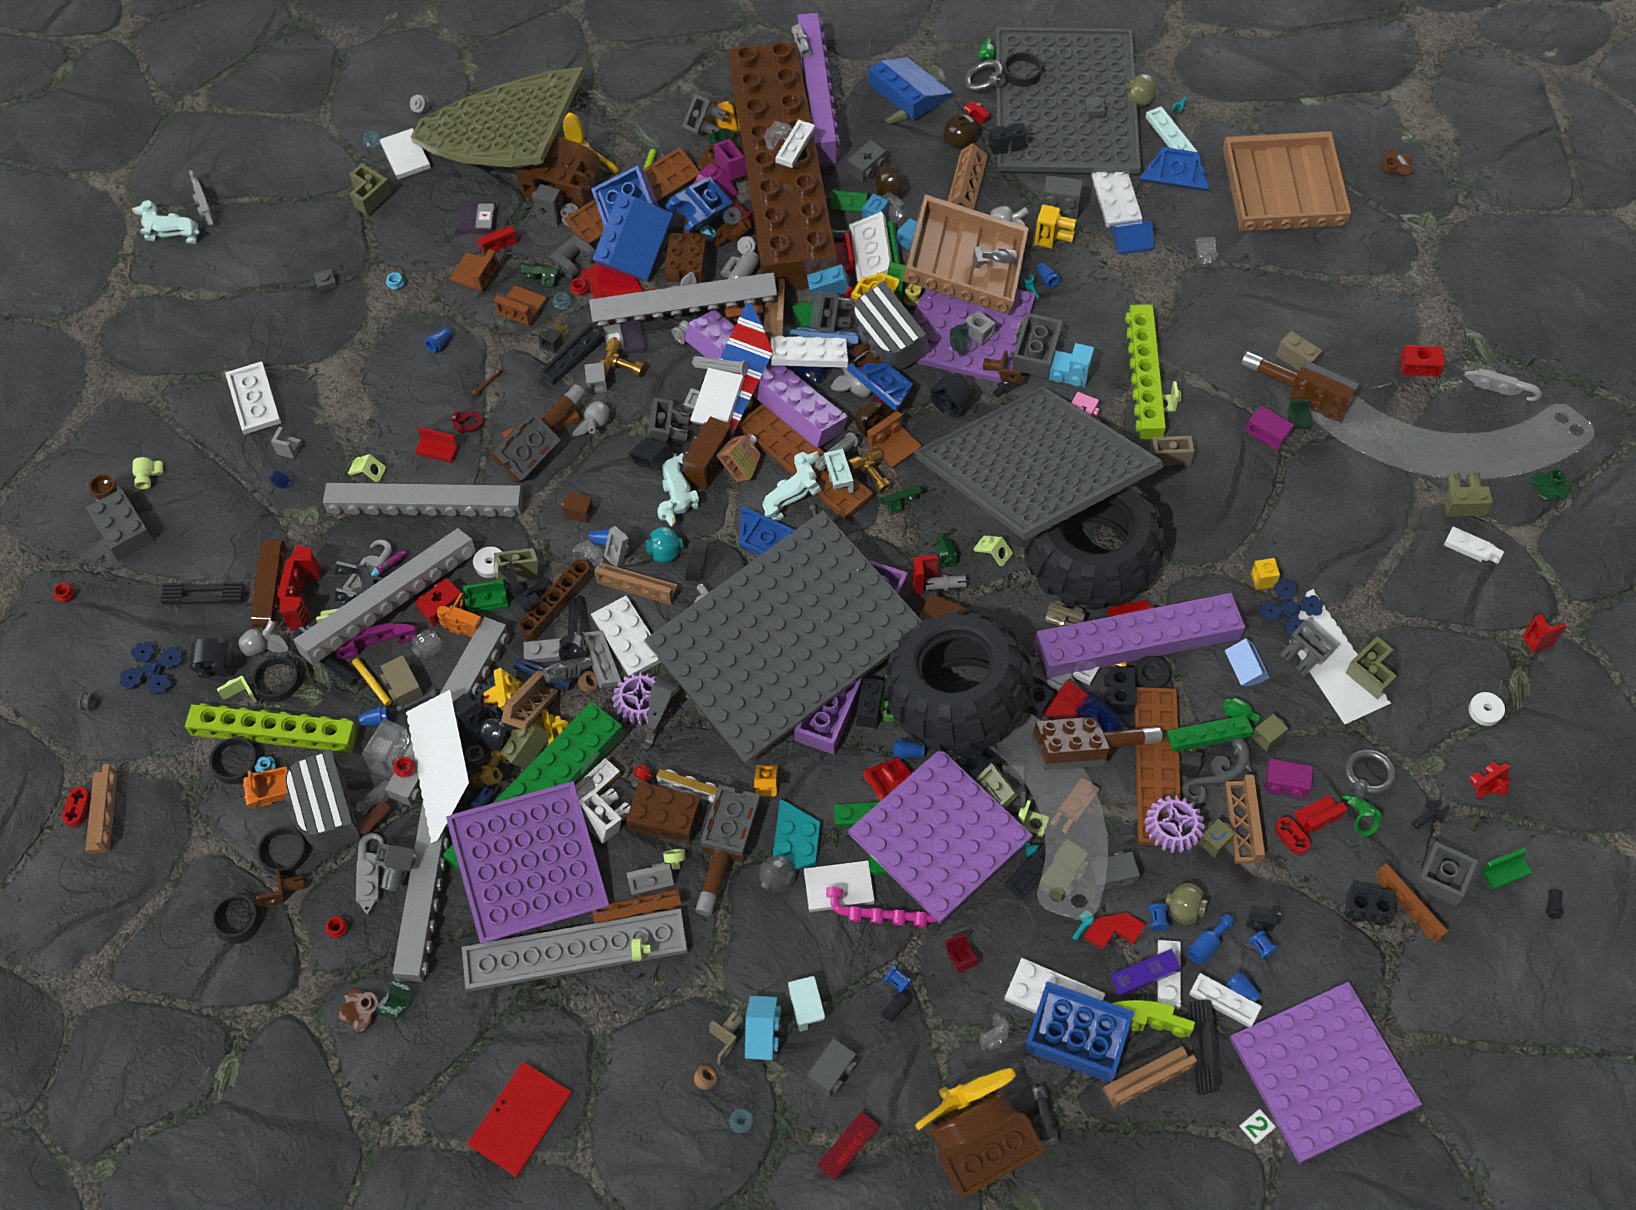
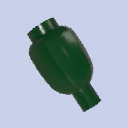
M940 533L937 535L939 542L936 545L939 560L945 567H952L956 564L957 560L956 549L953 543L946 539L945 534Z

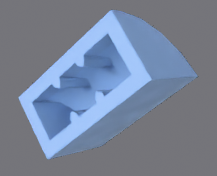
M1244 639L1225 650L1242 686H1252L1270 678L1254 643L1248 639Z

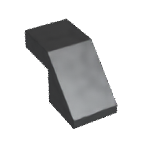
M1002 763V774L1018 793V796L1005 810L1007 812H1020L1021 807L1025 808L1024 763Z

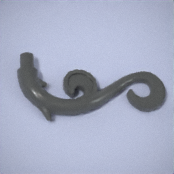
M1243 738L1231 741L1232 746L1235 748L1234 754L1238 753V761L1235 767L1229 771H1223L1222 767L1230 768V761L1225 756H1217L1210 765L1214 776L1191 779L1182 785L1181 797L1182 799H1187V804L1194 802V806H1198L1206 798V790L1203 786L1199 787L1200 794L1197 796L1190 794L1189 788L1191 786L1224 783L1237 778L1245 769L1252 770L1250 750Z

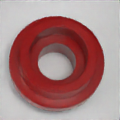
M583 278L574 279L570 285V290L574 295H583L589 289L588 283Z
M60 583L55 586L53 596L58 602H67L74 596V589L69 584Z
M400 757L395 761L393 770L398 777L406 778L415 771V764L408 757ZM408 766L406 770H401L402 767Z
M644 765L633 768L635 770L633 775L647 783L649 779L653 778L650 774L651 770Z
M342 917L330 918L325 926L327 935L335 939L344 936L348 929V924ZM339 925L340 929L334 931V927Z

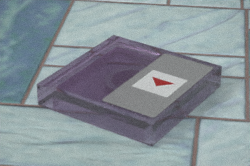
M460 202L456 226L457 234L492 233L496 203Z
M633 319L628 320L627 323H612L602 326L603 332L606 335L604 337L606 347L610 338H613L622 344L618 353L621 356L645 352L639 321Z

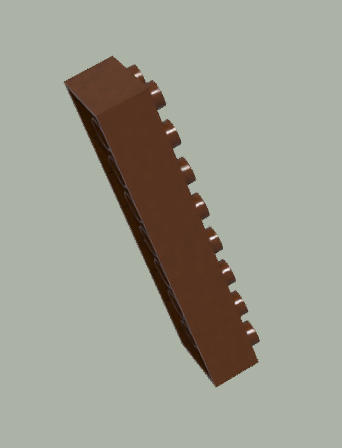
M780 41L771 45L754 47L746 45L737 49H728L730 85L741 152L745 159V177L761 274L774 272L777 291H779V279H785V291L809 288L807 275L836 266V252L814 135L812 134L793 168L776 163V156L797 121L801 120L811 124L797 44L795 42L786 43Z

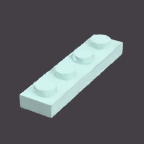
M1162 107L1146 112V119L1169 148L1197 152Z

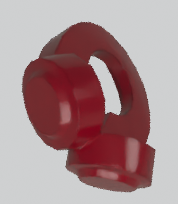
M469 411L462 414L454 412L452 414L453 426L459 433L474 432L483 425V418L477 412ZM470 417H475L477 419L476 423L473 425H469L467 423L461 424L463 421H466Z

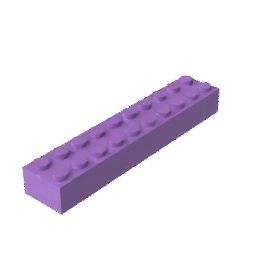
M818 13L797 15L798 25L802 26L811 50V54L808 57H802L801 55L800 57L811 124L815 125L813 135L819 167L836 166V158H839V148L836 147L839 146V136L835 134L837 133V123L833 121L835 119V109L831 108L834 106L833 96L829 95L832 93L831 83L827 82L830 81L829 70H826L828 68V59L824 57L826 55V45H822L824 43V32H820L823 31L822 20H819Z
M713 310L688 323L685 341L705 357L719 359L726 343L730 340V335L734 332L735 326L716 310ZM770 357L752 395L816 448L842 434L848 416L786 366L771 365Z
M869 560L870 564L895 592L902 597L907 586V572ZM869 672L796 726L794 730L795 741L834 755L859 698L863 678H867Z
M1232 593L1037 631L1034 646L1045 678H1051L1073 672L1091 670L1096 667L1101 668L1136 661L1145 656H1160L1240 640L1245 626Z

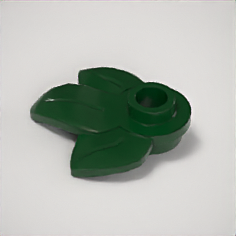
M723 128L709 135V141L712 146L730 139L737 149L741 150L740 146L732 139L734 131Z
M1553 469L1548 473L1538 472L1530 479L1531 484L1539 487L1538 496L1543 501H1550L1555 496L1565 500L1570 493V489L1566 484V474L1560 469Z

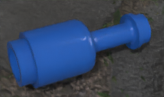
M1224 914L1219 918L1220 923L1212 932L1208 930L1203 931L1189 946L1187 954L1193 962L1201 965L1203 962H1207L1221 946L1219 937L1226 929H1232L1235 924L1234 919L1230 915Z

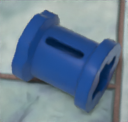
M1166 904L1148 906L1152 922L1150 929L1152 931L1168 930L1170 928L1166 915L1168 906Z
M1261 930L1249 939L1250 945L1253 944L1261 954L1260 958L1262 960L1267 959L1278 950L1277 945H1273L1266 936L1265 930Z
M894 965L884 977V981L886 983L890 982L901 994L906 992L913 982V979L903 974L897 965Z

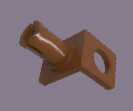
M743 219L737 226L726 222L716 231L717 235L714 237L715 247H719L727 238L738 243L742 237H746V232L751 229L750 221Z
M1004 350L1000 360L984 358L983 370L999 371L1002 382L1020 384L1023 382L1020 371L1007 370L1009 355L1006 350ZM1008 375H1014L1017 378H1010Z
M279 868L275 869L279 892L256 896L258 907L284 903L283 894L286 891L305 889L303 875L283 879L280 877ZM273 898V900L263 901L265 899Z

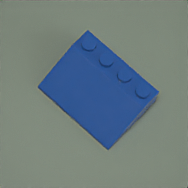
M909 58L883 60L868 69L869 85L900 110L903 109L912 120H915L953 96V92Z
M638 165L591 188L604 226H606L619 192L659 207L648 176Z
M619 192L593 260L600 267L648 282L674 214L641 199Z
M1046 981L1024 1052L1112 1083L1134 1011Z

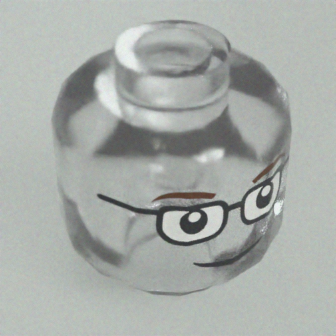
M426 629L412 638L414 646L411 649L417 657L422 656L424 659H429L441 651L442 641L434 630Z

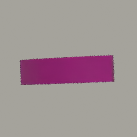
M392 623L366 628L334 652L338 660L341 661L359 656L358 648L394 638L397 639L398 644L418 639L416 637L417 632L414 626L408 624Z

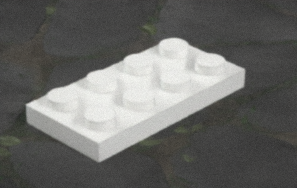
M1091 173L1106 227H1110L1112 224L1142 220L1128 173Z
M879 212L849 225L858 282L863 276L877 275V272L887 274L889 263H892L885 215L883 212Z
M771 336L770 345L773 350L771 365L847 368L846 339Z
M262 361L225 372L244 435L281 423Z
M627 596L591 613L593 621L598 629L603 631L606 642L629 678H631L632 673L636 676L640 671L644 672L661 663L645 644L644 639L651 634Z
M1021 958L1004 1000L1036 1013L1046 981L1102 1001L1105 993Z

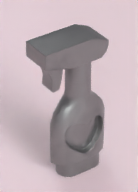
M976 246L972 254L975 268H980L983 264H989V259L999 263L1017 262L1016 251L1011 249L997 248L993 251H981V248Z

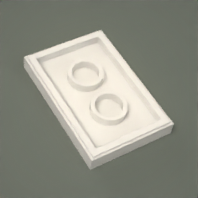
M413 128L380 139V143L397 180L431 168L422 147L412 142L410 136L414 131Z
M708 368L690 421L702 425L711 416L730 423L745 377Z
M868 861L804 869L809 912L833 909L830 898L826 897L827 887H840L844 889L843 898L839 899L840 905L844 907L874 904Z

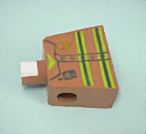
M751 434L732 438L716 455L736 482L750 480L760 458V453L754 446L757 439Z

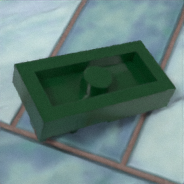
M521 265L520 272L526 275V278L537 279V276L542 277V285L544 287H554L556 279L561 276V271L556 268Z
M920 485L879 499L881 505L885 504L889 513L892 514L902 510L900 499L905 498L906 501L917 498L916 494L922 491Z

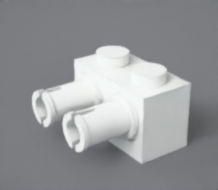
M612 788L600 797L592 790L579 800L587 829L602 844L619 832L621 821L628 816L631 807L625 802L613 811L609 805L617 801L619 797L616 791L611 794L614 791Z

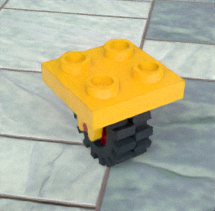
M502 668L494 670V682L488 681V686L484 683L481 685L483 689L478 688L477 690L479 694L474 695V698L477 699L474 702L486 719H502L504 704L523 685L521 681L515 679Z

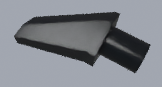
M999 382L993 394L999 397L1002 393L1006 394L1022 384Z

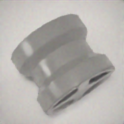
M568 203L560 209L562 222L566 226L569 225L566 223L565 217L578 210L575 204Z
M685 320L680 322L678 327L672 329L674 338L681 344L687 342L685 341L688 322Z

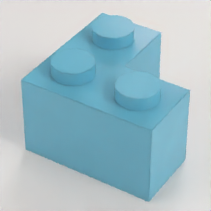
M1075 343L1072 354L1055 350L1048 379L1085 388L1091 368L1094 347Z
M750 996L746 1014V1059L772 1060L773 1052L778 1051L779 1038L774 1037V1032L779 1029L781 1006H777V997Z

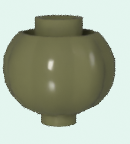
M1141 74L1133 80H1128L1125 86L1128 99L1131 102H1136L1137 108L1146 107L1150 103H1154L1158 96L1157 84L1153 77L1147 74Z
M1184 883L1179 885L1173 893L1167 894L1165 904L1169 906L1172 918L1177 923L1187 926L1197 923L1200 917H1205L1208 900L1204 899V892L1200 887L1192 883Z

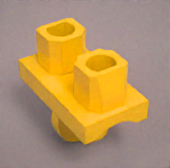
M547 709L541 712L542 716L534 720L551 735L542 749H545L569 725L568 721L561 720V716L554 718L553 715L548 713Z

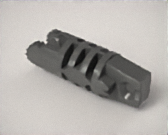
M589 657L563 661L545 668L542 674L547 683L568 680L586 672L587 668L591 667L592 660Z

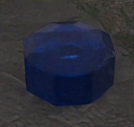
M274 471L269 477L271 483L280 489H285L290 483L289 478L279 471Z

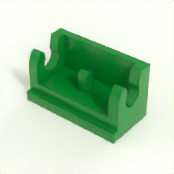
M503 579L463 586L466 607L470 613L474 614L509 607L507 590Z

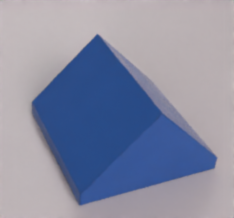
M1141 220L1110 225L1118 255L1154 250L1151 221Z

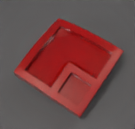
M1065 680L1043 715L1051 720L1093 717L1101 703L1069 680Z
M896 757L866 769L863 777L871 785L881 802L907 779L912 772Z

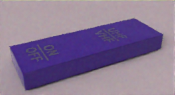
M1170 949L1111 974L1110 977L1119 997H1122L1182 970L1173 950Z

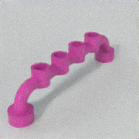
M840 887L826 888V897L830 898L833 910L840 915L849 916L848 921L861 922L862 917L871 918L870 922L875 924H883L884 919H892L893 925L900 926L905 925L906 921H914V926L927 927L928 922H937L926 912L844 907L839 903V899L843 898L844 889Z

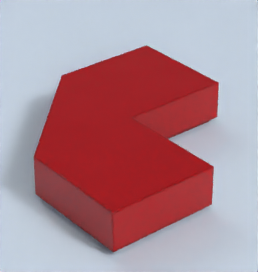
M1128 913L1100 917L1095 919L1084 939L1104 950L1115 933L1134 945L1145 924Z

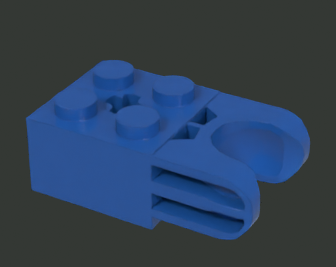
M709 176L671 197L665 207L671 213L680 212L684 214L688 220V224L684 228L688 233H692L723 217L733 202Z

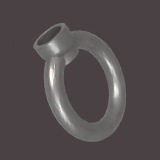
M987 60L978 63L968 71L964 84L968 90L979 92L989 89L993 85L1003 86L1006 76L999 62ZM988 67L996 69V73L990 75L989 81L978 85L971 83L972 77L978 71Z
M1370 749L1356 751L1348 757L1345 763V775L1351 784L1349 792L1353 796L1364 799L1367 794H1382L1388 791L1395 783L1396 770L1393 763L1387 756L1378 751ZM1362 758L1378 760L1387 770L1386 781L1378 786H1369L1365 780L1357 779L1353 771L1356 761Z

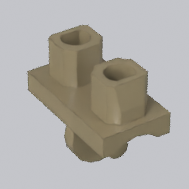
M1057 600L1055 603L1050 602L1045 621L1061 627L1083 622L1085 614H1083V609L1075 607L1071 610L1066 608L1064 603Z

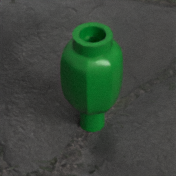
M987 39L985 43H982L979 49L978 56L981 62L994 59L995 46L992 44L991 39Z
M1226 698L1221 707L1225 714L1231 718L1246 715L1248 720L1256 723L1260 718V715L1254 713L1249 704L1237 698Z

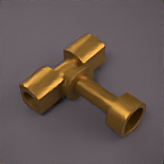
M610 338L605 349L607 352L605 359L600 361V363L604 364L605 378H608L612 367L616 368L617 366L631 370L633 376L640 378L645 364L636 361L634 364L621 359V355L618 354L622 346L621 342Z
M879 448L866 452L862 458L856 456L847 460L851 474L860 470L863 473L870 474L876 482L875 488L879 494L886 492L892 484L888 478H882L874 468L883 458V453Z
M501 745L498 751L491 752L492 760L487 766L483 765L480 768V773L468 776V788L476 790L482 788L485 784L488 786L501 781L503 773L497 766L499 763H505L507 760L500 753L504 746Z

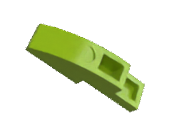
M1140 1000L1111 1003L1134 1011L1129 1027L1131 1031H1143L1146 1023L1150 1024V1027L1153 1029H1165L1171 1031L1173 1035L1182 1038L1185 1036L1190 1037L1195 1022L1174 1016L1175 1006Z

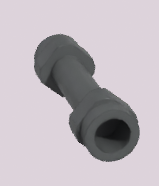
M1043 1086L1032 1089L1033 1100L1038 1104L1044 1128L1042 1136L1045 1145L1057 1144L1059 1142L1057 1130L1053 1129L1046 1102L1048 1100L1047 1091Z

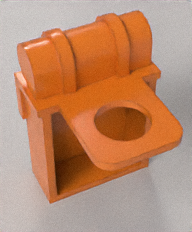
M460 593L456 602L450 608L446 606L438 607L437 616L443 628H448L452 633L473 637L482 622L481 616L462 610L465 605L463 593ZM461 600L460 607L457 608L458 603H459V601Z
M281 767L260 773H252L251 770H248V777L243 779L246 807L253 808L257 804L259 807L272 805L273 802L286 800L285 793H288L285 777L288 768Z

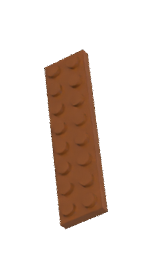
M680 147L643 169L648 176L657 203L696 180L700 172ZM595 199L565 217L566 223L573 232L589 245L601 239L605 226Z
M761 404L737 425V429L745 436L748 434L755 436L757 439L755 444L792 476L797 473L795 455L801 452L811 454L818 451L821 457L825 453L819 447L816 448L764 404ZM815 463L811 466L816 473V482L822 489L815 495L844 520L849 518L873 497V493L853 476V493H849L847 486L834 489L832 482L829 481L827 467L819 471L818 468H815Z
M1135 687L1134 729L1159 727L1163 735L1161 743L1135 745L1138 845L1155 846L1156 839L1149 840L1150 833L1145 830L1147 826L1145 824L1147 811L1151 809L1153 803L1157 804L1158 799L1161 798L1165 801L1168 795L1172 800L1178 795L1179 801H1181L1179 751H1172L1165 736L1166 731L1178 729L1176 689ZM1168 813L1161 814L1157 818L1158 822L1166 819Z

